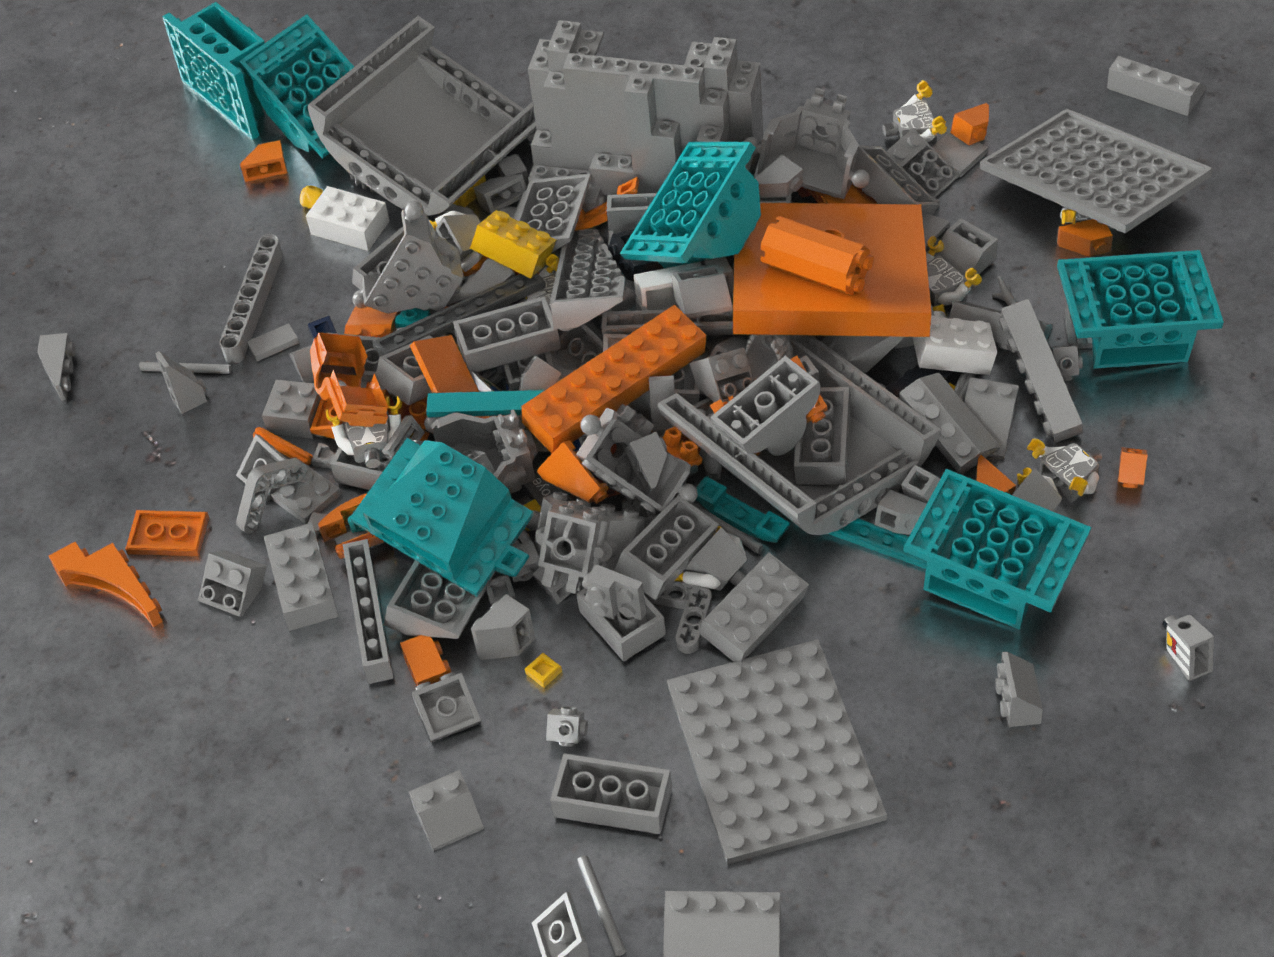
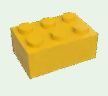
M495 210L477 225L470 249L531 279L546 265V259L552 254L556 239L550 237L544 231H538L530 227L526 222L511 218L506 212Z

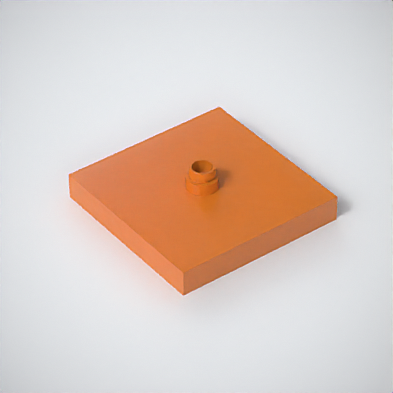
M760 203L761 217L756 223L755 229L747 238L743 249L734 255L733 334L930 337L932 312L921 204ZM780 216L866 246L870 249V255L874 256V263L872 268L866 273L862 292H855L853 295H849L767 266L761 262V256L765 257V251L761 250V242L767 227L771 223L776 224L778 221L775 219Z

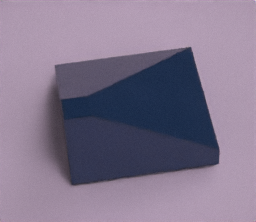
M330 316L308 323V329L313 339L319 333H337Z

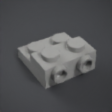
M597 564L590 573L588 572L585 575L582 586L587 589L585 602L590 604L591 611L599 616H606L614 619L617 613L621 612L626 617H634L642 621L646 614L643 582Z
M455 672L445 674L440 678L441 681L433 684L430 682L422 683L415 688L416 691L412 692V697L431 743L481 723L462 672L456 675Z

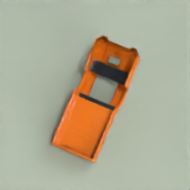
M319 333L314 338L310 349L314 386L318 395L323 400H331L339 421L348 422L350 426L373 427L374 424H386L388 405L375 373L372 381L367 382L365 388H361V380L365 371L364 365L368 356L360 337ZM338 380L345 382L346 386H339Z

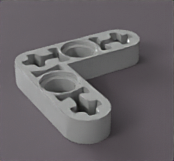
M291 458L254 468L247 477L236 520L237 527L247 534L256 531L262 520L269 490L301 481L307 473V465L298 458Z
M674 581L664 591V595H660L656 600L644 592V596L652 604L684 609L676 633V646L684 654H691L698 650L702 635L699 634L702 622L710 613L712 606L711 591L706 587ZM672 591L683 593L679 598H671L669 596V593ZM700 596H703L704 598L701 599L699 608L697 607L696 600H698ZM690 616H699L701 618L696 624L687 621ZM688 632H691L692 640H689L688 643H684V641L687 640Z

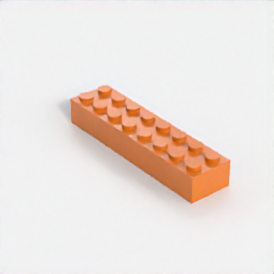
M674 304L522 405V423L553 453L563 442L569 440L574 442L585 434L580 426L581 420L585 416L595 415L600 418L606 408L617 412L622 404L627 406L650 390L649 377L671 376L705 353L706 334Z

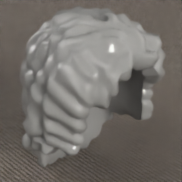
M751 334L749 336L745 352L754 381L784 356H787L789 359L793 358L790 335Z

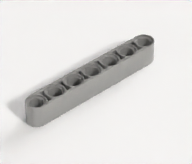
M266 234L259 239L222 333L220 346L225 361L229 364L240 363L245 358L248 350L247 341L253 337L281 263L283 254L278 237L274 234Z

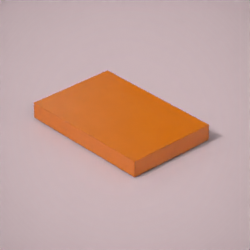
M452 335L413 341L410 345L432 393L479 392Z
M136 510L125 550L127 554L199 556L209 521L208 512Z

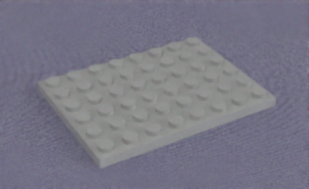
M1065 109L980 161L981 170L1123 233L1128 232L1212 176V168L1070 109Z
M818 639L746 658L741 662L735 661L667 680V686L727 865L887 820V813Z

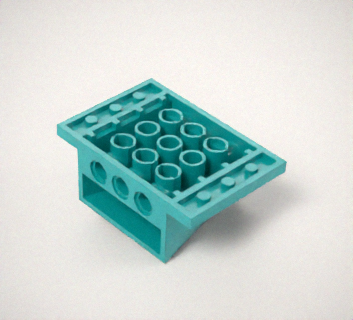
M217 2L183 21L180 18L174 17L171 13L162 16L182 81L249 138L254 140L259 137L257 120L265 116V110L254 92L253 80L239 65V61L265 43L264 40L254 33L251 27L244 25L238 17H234Z
M306 14L241 59L239 65L253 80L254 92L269 118L292 144L307 152L314 149L323 159L330 153L314 129L308 111V104L347 74L354 66L309 15Z
M688 142L620 254L626 260L658 261L664 268L738 254L743 249L747 238L755 229L756 223L761 217L759 182L745 168L746 164L751 160L756 147L751 142Z
M1200 250L1058 260L1057 268L1077 339L1092 338L1093 369L1188 362L1197 331L1221 329L1223 327L1224 320Z
M407 438L351 515L350 520L478 597L496 571L495 562L508 544L514 545L534 516V513L513 500L510 490L479 463L443 442L424 440L422 445H419Z
M946 469L908 537L903 551L927 561L923 590L1020 630L1030 604L1050 613L1052 612L1090 535L1092 527Z

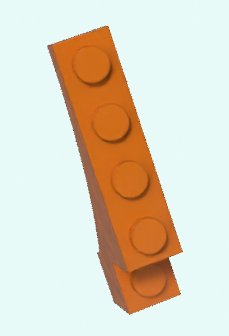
M73 542L49 555L56 573L65 586L76 584L109 592L133 605L147 618L153 627L162 623L159 612L162 611L160 604L156 598L150 599L149 595H151L148 586L144 581L141 583L138 581L140 576L133 565L130 567L127 565L129 560L122 549L118 551L113 543L89 555L85 548L80 549L77 543Z

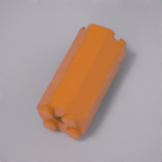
M780 216L775 219L778 221L776 224L771 223L767 227L761 242V250L765 251V257L761 256V262L767 266L849 295H853L855 292H862L866 273L872 268L874 263V256L870 255V249L866 246Z

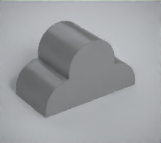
M784 356L713 414L710 419L716 427L746 452L754 454L766 449L772 455H782L790 451L802 438L807 424L806 415L814 407L820 395V383L791 359Z

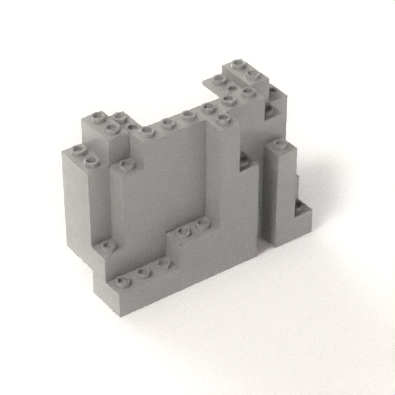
M559 20L551 40H539L529 64L528 75L537 130L531 143L534 165L528 178V184L530 180L591 174L592 179L589 187H601L604 196L607 198V195H617L618 186L638 177L639 186L636 194L657 193L688 142H743L748 137H754L761 144L764 136L760 63L738 60L737 39L714 37L712 44L692 41L684 65L596 56L604 36L603 32L581 30L580 22ZM759 153L752 155L751 160L745 166L754 178L760 158Z

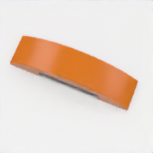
M638 177L618 186L617 195L636 194L639 186ZM607 202L586 213L581 209L575 230H583L607 222Z
M367 493L341 504L318 523L324 542L347 533L345 526L349 525L348 517L354 513Z

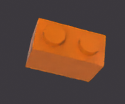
M420 635L400 643L404 660L416 687L425 682L436 683L441 681L440 678L443 675L451 673L448 661H442L440 657L443 652L438 640L433 641L432 637Z

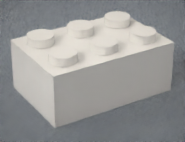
M329 186L326 187L306 215L311 235L367 251L370 250L389 223L385 202Z
M931 316L930 337H913L919 368L990 375L997 349L990 323L979 320L968 321L959 318L950 319Z

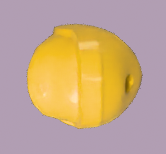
M316 186L304 187L300 194L301 206L311 209L323 193V190Z

